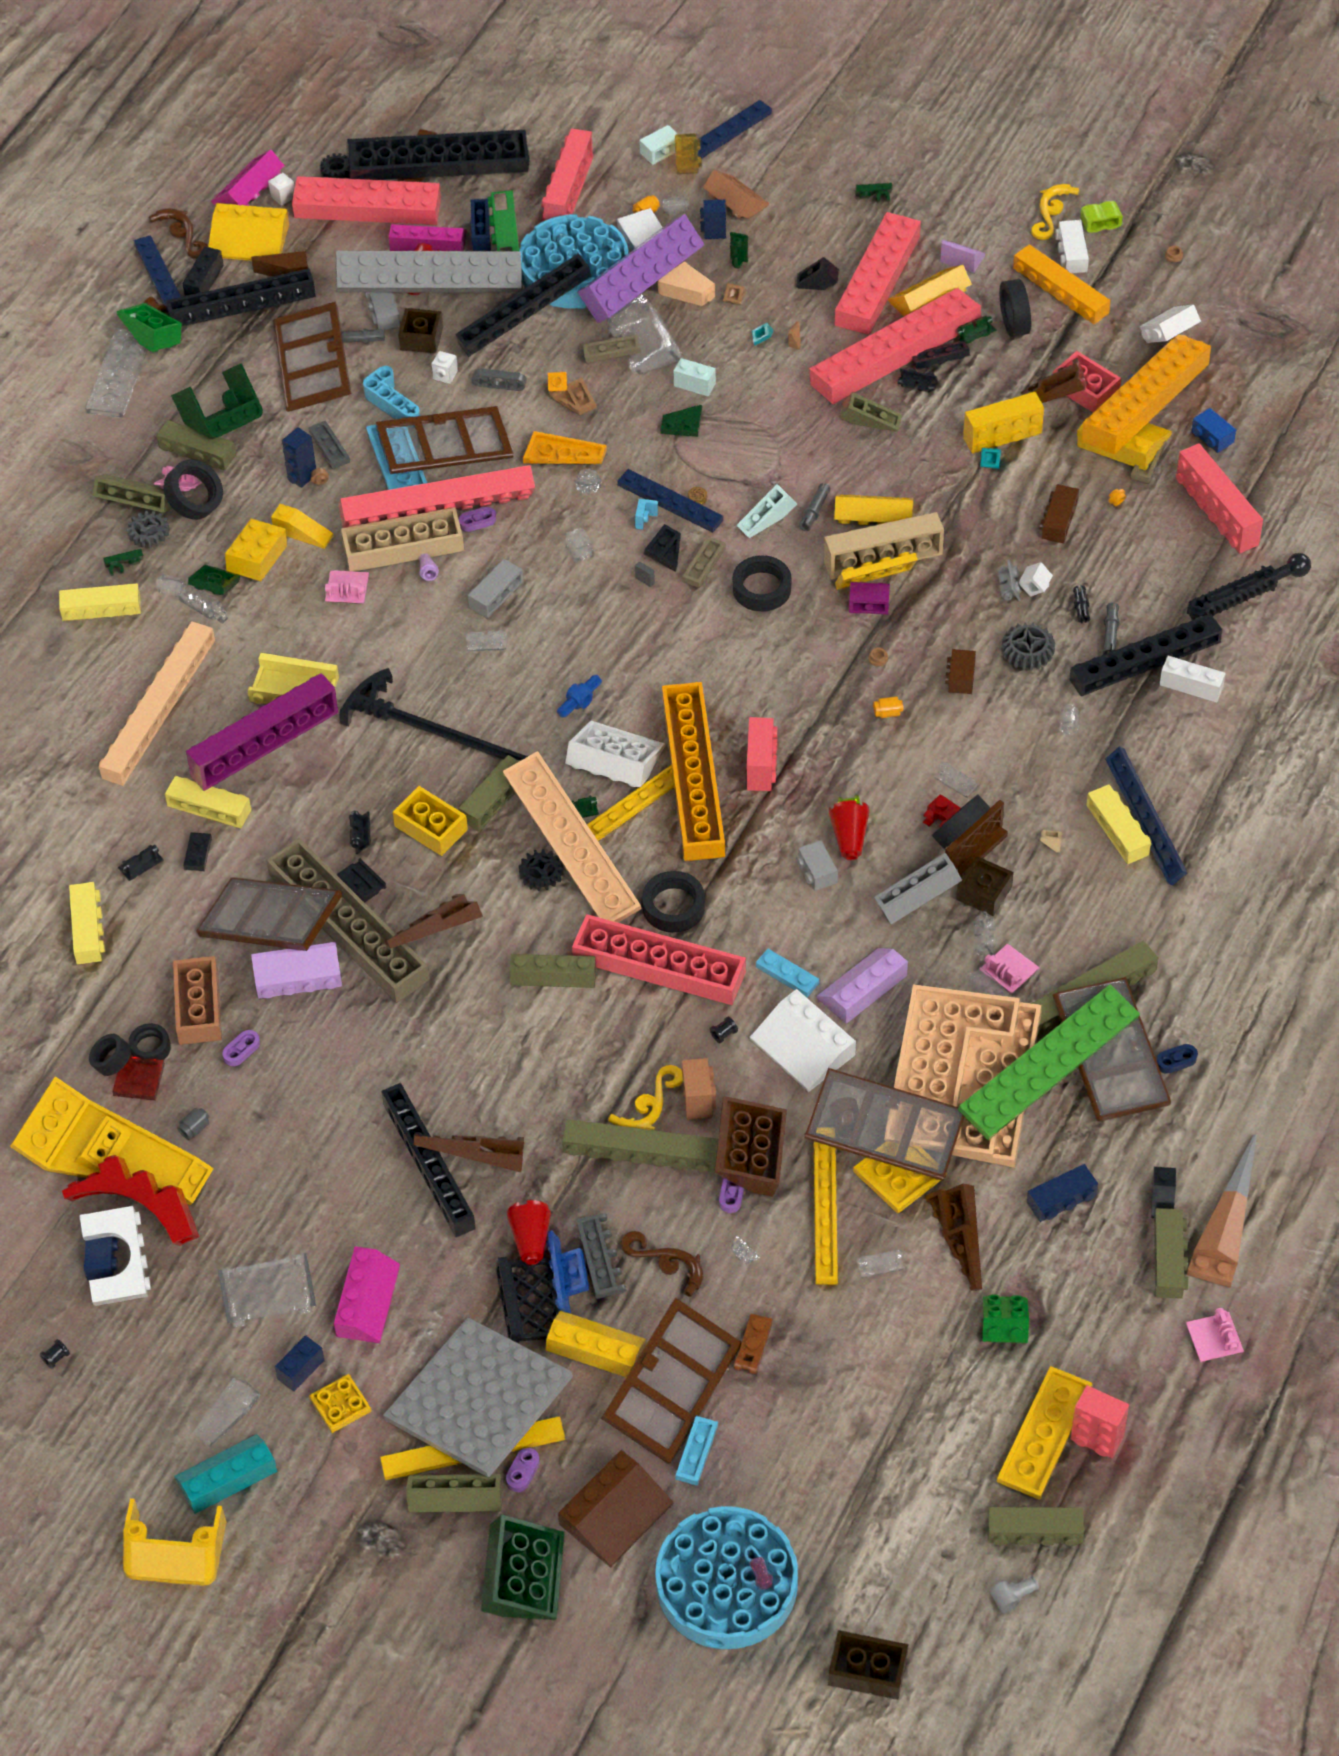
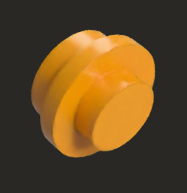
M1124 489L1112 491L1109 494L1108 502L1114 506L1121 504L1127 497Z

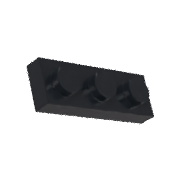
M965 340L924 350L917 354V357L916 355L913 356L912 362L916 369H924L928 366L944 364L947 361L970 356V349Z

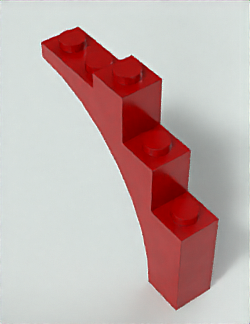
M112 1155L106 1157L103 1163L98 1164L100 1172L88 1175L84 1181L72 1182L67 1185L68 1188L62 1190L64 1199L69 1201L100 1194L121 1195L132 1198L156 1215L166 1228L173 1244L181 1246L200 1237L182 1189L169 1185L163 1187L160 1192L154 1175L145 1170L137 1171L131 1177L125 1159L119 1156Z

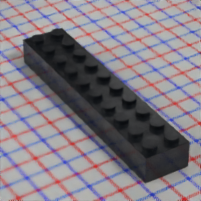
M525 129L347 139L346 148L350 179L389 180L528 172L530 162Z

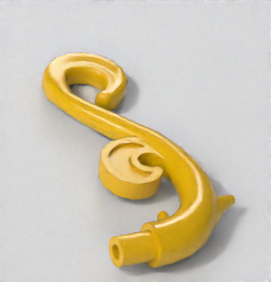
M1057 184L1040 191V193H1043L1040 199V211L1049 230L1047 232L1039 230L1045 227L1044 222L1034 224L1031 228V234L1034 238L1047 240L1054 233V225L1050 215L1060 214L1063 210V202L1054 199L1050 201L1049 206V200L1056 195H1078L1079 188L1071 187L1070 184Z
M674 1065L662 1067L658 1071L655 1080V1097L643 1094L636 1099L635 1108L641 1114L649 1112V1108L646 1106H652L651 1112L646 1117L635 1120V1118H619L611 1114L608 1122L616 1126L654 1130L655 1127L652 1125L659 1118L663 1108L662 1077L666 1074L673 1075L674 1079L669 1082L666 1081L665 1086L667 1088L678 1087L683 1083L682 1070Z

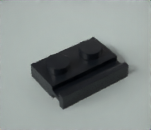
M361 858L358 859L357 863H352L337 874L364 903L377 895L381 889L387 888L386 883Z

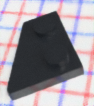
M664 524L644 549V554L676 572L681 533Z

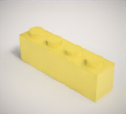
M138 583L59 590V608L62 621L141 614V598Z
M175 776L165 793L168 807L237 828H242L251 812L248 797L215 787L203 791L195 781H191L188 778Z
M1110 785L1089 792L1086 806L1127 865L1149 856L1151 840L1148 835L1142 832L1139 822L1133 819L1129 808L1123 805L1118 792L1114 791Z
M94 882L69 885L73 949L76 963L85 964L102 961L105 945L104 940H100V936L104 935L103 924L99 923V919L103 918L101 906H98V902H101L100 889L96 890Z

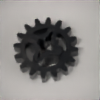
M542 849L541 853L534 850V855L527 853V859H521L519 876L520 879H523L524 885L529 884L530 889L537 887V890L540 891L541 887H544L547 891L549 890V885L556 887V881H562L561 876L564 875L563 864L559 861L557 855L553 857V851L546 854L545 849Z

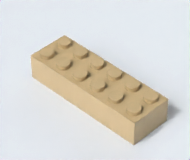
M455 507L341 528L349 571L353 572L419 560L422 554H429L430 557L464 551L463 535Z
M935 512L826 536L824 538V564L830 579H836L843 569L849 567L854 569L860 568L862 564L872 562V564L879 563L880 559L886 557L891 559L897 558L899 554L909 552V554L916 553L918 560L943 555L944 528L938 513Z

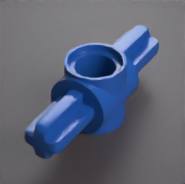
M593 675L585 683L573 684L567 691L566 701L557 709L559 716L564 718L574 709L587 708L593 699L592 692L602 683L601 678L598 675Z

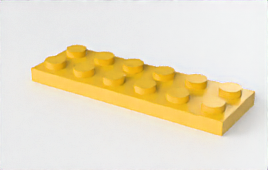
M1049 1367L997 1477V1483L1038 1500L1041 1499L1072 1432L1075 1406L1086 1385L1092 1387V1382L1055 1367Z

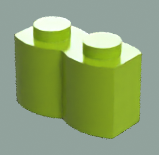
M1107 201L1099 205H1086L1081 208L1080 214L1083 225L1089 233L1099 232L1103 229H1116L1122 226L1123 216L1115 201Z

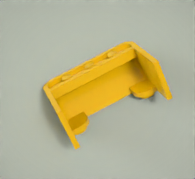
M130 1498L123 1530V1569L125 1575L129 1579L202 1586L213 1583L217 1576L227 1523L222 1506H217L214 1527L203 1526L198 1528L193 1534L192 1542L146 1539V1525L139 1521L140 1515L135 1499Z

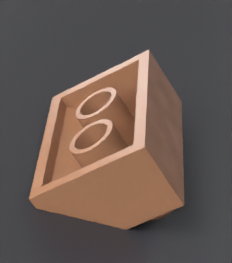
M716 169L713 170L703 187L708 191L707 195L715 200L725 199L726 208L732 209V214L738 218L742 216L751 218L769 205V202L736 177Z

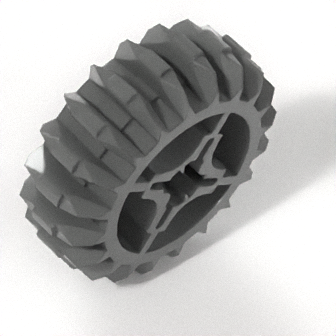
M1025 622L1021 626L1017 623L1016 628L1010 627L1009 631H1006L1004 634L1001 651L1004 654V659L1008 660L1009 665L1014 664L1015 669L1020 666L1023 671L1025 668H1029L1032 671L1034 667L1040 669L1041 665L1046 666L1048 662H1051L1052 656L1055 653V641L1048 628L1042 629L1041 624L1035 626L1034 622L1031 625H1027Z

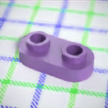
M483 507L461 514L458 518L461 530L470 532L493 525L496 522L495 510L491 507Z
M246 1030L240 1033L223 1049L224 1062L229 1066L240 1065L259 1048V1035L253 1030Z
M723 1178L719 1205L724 1212L734 1213L741 1207L744 1188L739 1185L731 1186L733 1182Z
M522 1449L513 1461L506 1475V1483L511 1491L522 1492L529 1486L540 1464L539 1455L534 1449ZM525 1457H531L528 1461L524 1460ZM517 1475L521 1476V1478L518 1480L514 1479V1477Z

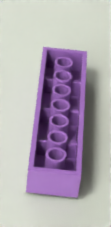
M684 214L669 222L579 290L578 294L596 322L604 321L704 246V243Z

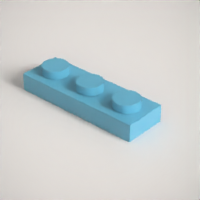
M767 949L756 961V968L791 989H797L806 998L819 985V978L770 949Z
M699 1416L695 1417L675 1475L676 1480L698 1486L718 1428L717 1421Z

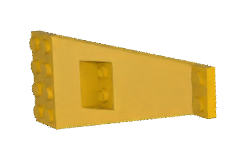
M56 1076L51 1080L9 1146L45 1171L87 1178L92 1173L100 1172L98 1164L103 1163L106 1157L116 1155L125 1159L131 1177H133V1173L145 1170L154 1175L159 1191L169 1185L181 1188L188 1205L193 1204L214 1169L189 1152L89 1100ZM108 1134L113 1136V1140L108 1138ZM97 1151L102 1153V1157L98 1156Z

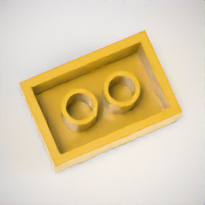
M251 518L225 553L226 571L262 581L287 547L286 528Z
M418 786L393 811L394 826L440 856L468 830L467 818L464 813L421 786Z

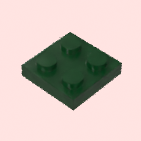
M203 565L188 577V585L194 586L198 590L211 591L215 595H224L240 582V575L209 565Z

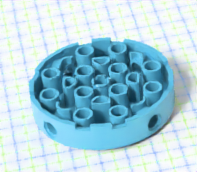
M578 214L548 219L536 225L534 231L526 234L521 242L519 250L521 252V280L526 288L579 253L589 266L591 277L549 305L571 309L585 308L587 306L578 294V291L628 254L627 242L616 227L612 224L609 226L603 223V220L597 217L588 216V218L578 217Z
M730 1506L709 1508L706 1512L697 1515L693 1514L680 1522L678 1527L666 1537L660 1548L656 1562V1589L661 1609L668 1621L678 1632L697 1644L715 1649H738L759 1643L782 1626L795 1604L798 1588L796 1555L784 1532L769 1522L765 1516L757 1512Z

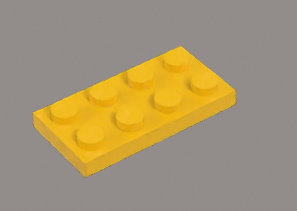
M909 552L899 554L897 558L891 559L886 557L880 559L879 563L872 564V562L862 564L860 568L854 569L849 567L843 569L835 582L836 588L840 590L850 587L851 582L866 583L910 571L918 560L916 553L909 554Z

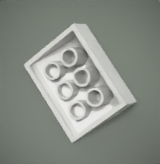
M590 721L569 741L565 764L571 765L575 769L590 771L594 775L609 777L613 781L628 783L632 787H641L650 776L665 747V743Z
M797 989L784 998L750 1036V1040L808 1092L824 1081L828 1068L839 1069L853 1058L856 1052V1041Z

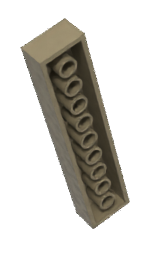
M300 838L266 860L269 875L277 883L340 890L342 892V897L322 929L396 1003L430 980L428 965L406 944L391 949L386 945L385 940L392 938L396 934ZM289 894L293 899H295L296 895ZM306 896L300 907L316 921L329 899Z

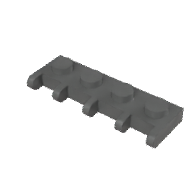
M605 1213L576 1219L596 1299L627 1291L625 1285H616L615 1277L620 1276L622 1271L621 1268L612 1269L609 1258L615 1257L617 1252L616 1249L607 1250L604 1239L612 1237V1233L610 1230L602 1231L600 1222L608 1219Z

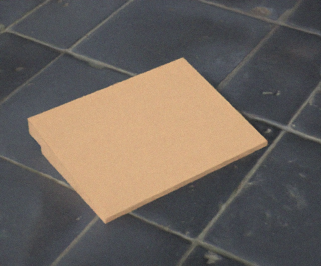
M913 984L894 1088L959 1107L1037 1043L1042 1013L1041 1005L1020 1002V998ZM900 1102L898 1111L889 1110L884 1137L885 1142L901 1143L913 1105ZM922 1108L909 1146L943 1153L954 1118ZM1025 1111L989 1140L964 1117L952 1155L1015 1168Z

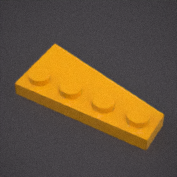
M534 431L524 454L523 463L602 464L607 451V445Z

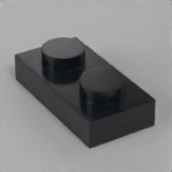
M190 833L183 864L184 870L205 872L212 840L211 834Z

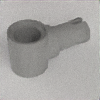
M1034 1576L1017 1584H1009L1007 1581L996 1584L990 1590V1594L1001 1612L1007 1613L1019 1605L1023 1596L1037 1591L1039 1585Z

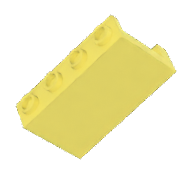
M260 653L258 673L253 686L248 688L249 701L256 704H268L320 673L336 688L339 679L338 667L333 664Z

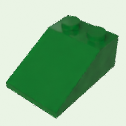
M143 303L117 311L118 317L131 334L148 351L157 352L160 349L171 348L181 343L182 323L150 305Z

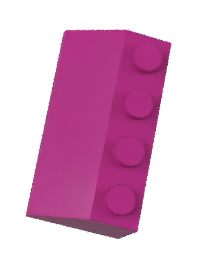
M271 149L252 159L211 202L214 205L222 203L249 206L248 202L250 200L254 201L260 195L259 191L261 189L265 190L269 186V180L281 174L280 170L284 167V164Z
M391 224L389 232L390 251H414L418 243L429 244L433 246L432 250L434 251L438 249L440 251H463L467 229Z
M354 1247L334 1321L336 1337L380 1344L400 1269L398 1262L376 1249Z

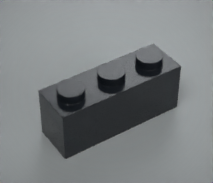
M204 246L182 283L184 296L210 290L224 266L221 250Z

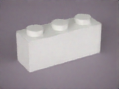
M1081 220L1059 221V229H1056L1055 236L1056 240H1059L1058 252L1062 253L1060 256L1061 266H1064L1071 273L1087 272L1089 258Z
M1168 656L1162 668L1160 686L1218 702L1224 687L1226 673Z

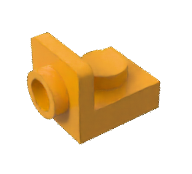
M548 373V391H567V373Z

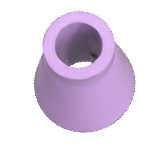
M429 554L420 555V576L426 581L436 579L439 573L438 567Z

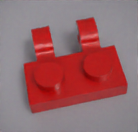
M940 794L927 806V811L923 814L926 817L923 823L930 827L937 819L943 821L939 825L941 827L961 807Z

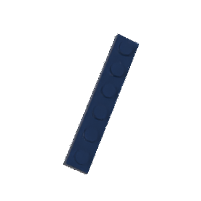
M758 100L682 149V156L695 164L771 115L772 108L763 101Z
M151 235L133 240L134 246L163 305L167 308L166 300L179 298L181 295Z
M627 469L617 480L619 487L643 499L658 501V506L712 533L724 521L723 515L630 469Z

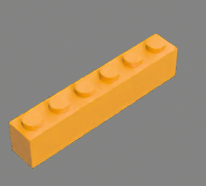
M1030 244L1014 255L1013 268L1018 273L1024 275L1031 282L1037 284L1044 291L1054 296L1058 301L1067 305L1071 310L1077 312L1092 324H1096L1109 314L1110 299Z

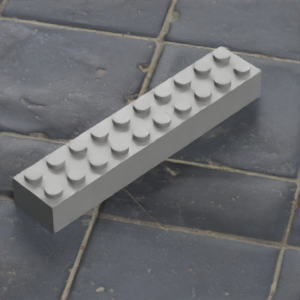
M336 251V292L519 293L522 288L521 252Z

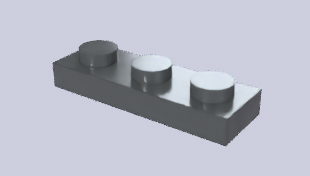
M326 420L308 427L309 433L333 469L350 463V457Z

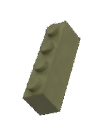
M170 420L166 421L157 434L160 449L178 454L181 457L201 461L214 468L226 470L236 456L234 442L220 437L209 439L188 426Z
M107 474L95 477L93 496L162 513L172 509L165 497L164 489Z
M509 755L503 761L501 760L495 770L484 778L481 785L474 788L467 800L461 802L458 810L466 815L468 826L480 831L515 794L503 771L518 763V760Z
M511 954L509 968L510 984L514 986L595 988V956Z
M1156 1208L1155 1297L1182 1299L1184 1290H1188V1277L1184 1276V1270L1187 1271L1188 1257H1184V1251H1187V1238L1183 1237V1232L1187 1231V1218H1183V1210Z
M501 1474L491 1475L489 1478L485 1475L408 1476L406 1494L409 1512L501 1511L503 1491Z
M989 1507L988 1543L996 1545L1018 1543L1022 1546L1030 1545L1031 1543H1040L1045 1546L1054 1544L1075 1546L1083 1544V1508Z

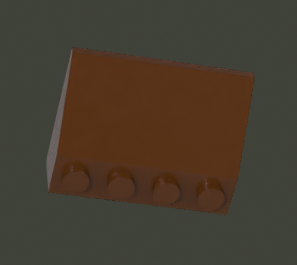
M723 1096L714 1173L752 1193L773 1197L780 1184L787 1109Z
M621 1449L558 1512L559 1525L611 1568L674 1502L641 1465Z

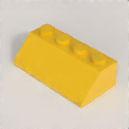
M957 265L939 271L888 298V301L899 313L906 316L956 288L966 292V287L972 284L964 265Z
M837 494L835 497L834 520H838L840 524H850L851 520L858 521L860 525H869V521L877 522V525L912 518L914 498Z
M560 1311L555 1317L548 1333L546 1351L626 1377L639 1357L646 1339Z

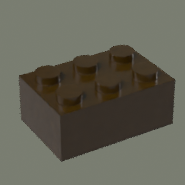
M838 1630L828 1672V1686L899 1700L909 1644Z

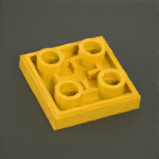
M349 1374L309 1395L311 1402L331 1433L372 1412L370 1405Z

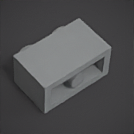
M821 840L798 848V857H796L798 867L800 869L803 868L807 883L811 884L815 891L838 883V870Z

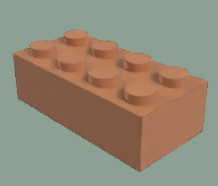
M216 957L174 960L175 1017L179 1045L222 1040L219 974Z

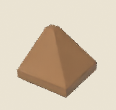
M727 283L723 301L741 305L746 294V288Z
M797 321L788 332V346L800 350V325Z

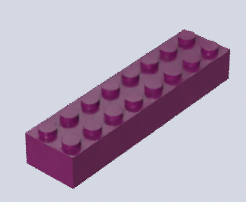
M320 673L315 677H311L303 684L294 687L284 695L277 697L265 706H261L253 713L242 717L232 725L225 727L220 732L209 736L201 743L192 746L186 751L190 776L203 791H206L338 713L335 687Z

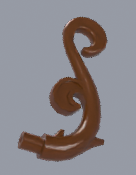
M166 208L158 210L155 214L149 216L151 223L165 219L180 221L170 225V233L174 237L186 236L185 250L190 258L197 259L204 246L208 247L205 242L195 241L193 246L199 247L200 250L192 251L190 249L193 225L186 215L188 211Z
M631 1231L624 1235L621 1247L625 1254L633 1257H660L658 1262L659 1269L667 1275L677 1273L679 1270L677 1259L688 1265L691 1272H687L689 1280L684 1294L691 1297L694 1291L699 1289L703 1281L700 1254L694 1257L692 1254L676 1248L635 1251L630 1248L632 1242H639L642 1245L641 1248L646 1249L647 1240L644 1234L638 1231Z

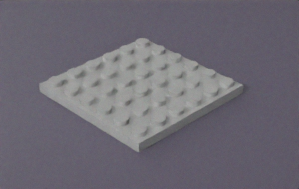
M467 1317L385 1412L383 1417L385 1421L489 1478L573 1378L570 1370Z

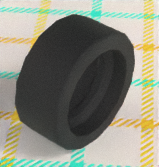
M148 1023L138 1026L129 1037L131 1055L140 1064L156 1065L166 1059L170 1053L171 1043L166 1029L158 1024ZM147 1037H158L162 1040V1045L152 1052H143L137 1048L138 1043Z
M115 1033L107 1034L101 1037L91 1048L89 1063L100 1074L111 1076L119 1072L126 1065L131 1055V1048L119 1035ZM116 1048L113 1055L109 1059L104 1061L107 1054L111 1050Z

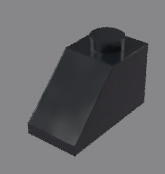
M822 257L797 274L796 287L798 289L826 290L838 282L839 268L825 257Z
M1154 1166L1151 1218L1155 1217L1156 1208L1174 1209L1176 1168Z

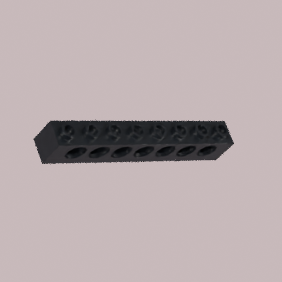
M579 253L456 333L459 345L468 357L472 356L590 278L589 266Z
M309 268L166 300L168 316L181 322L183 327L316 297L313 277Z
M1211 613L1200 616L1195 620L1182 623L1172 629L1148 636L1143 640L1130 643L1125 647L1112 650L1099 657L1096 656L1089 661L1078 663L1071 667L1069 680L1082 697L1165 664L1168 656L1180 659L1221 643L1223 630Z
M398 1083L382 1090L383 1105L454 1236L457 1238L475 1230L474 1214L439 1151L414 1145L415 1135L431 1136L403 1085Z

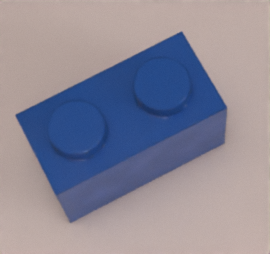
M1211 408L1193 418V434L1217 453L1234 443L1236 429Z

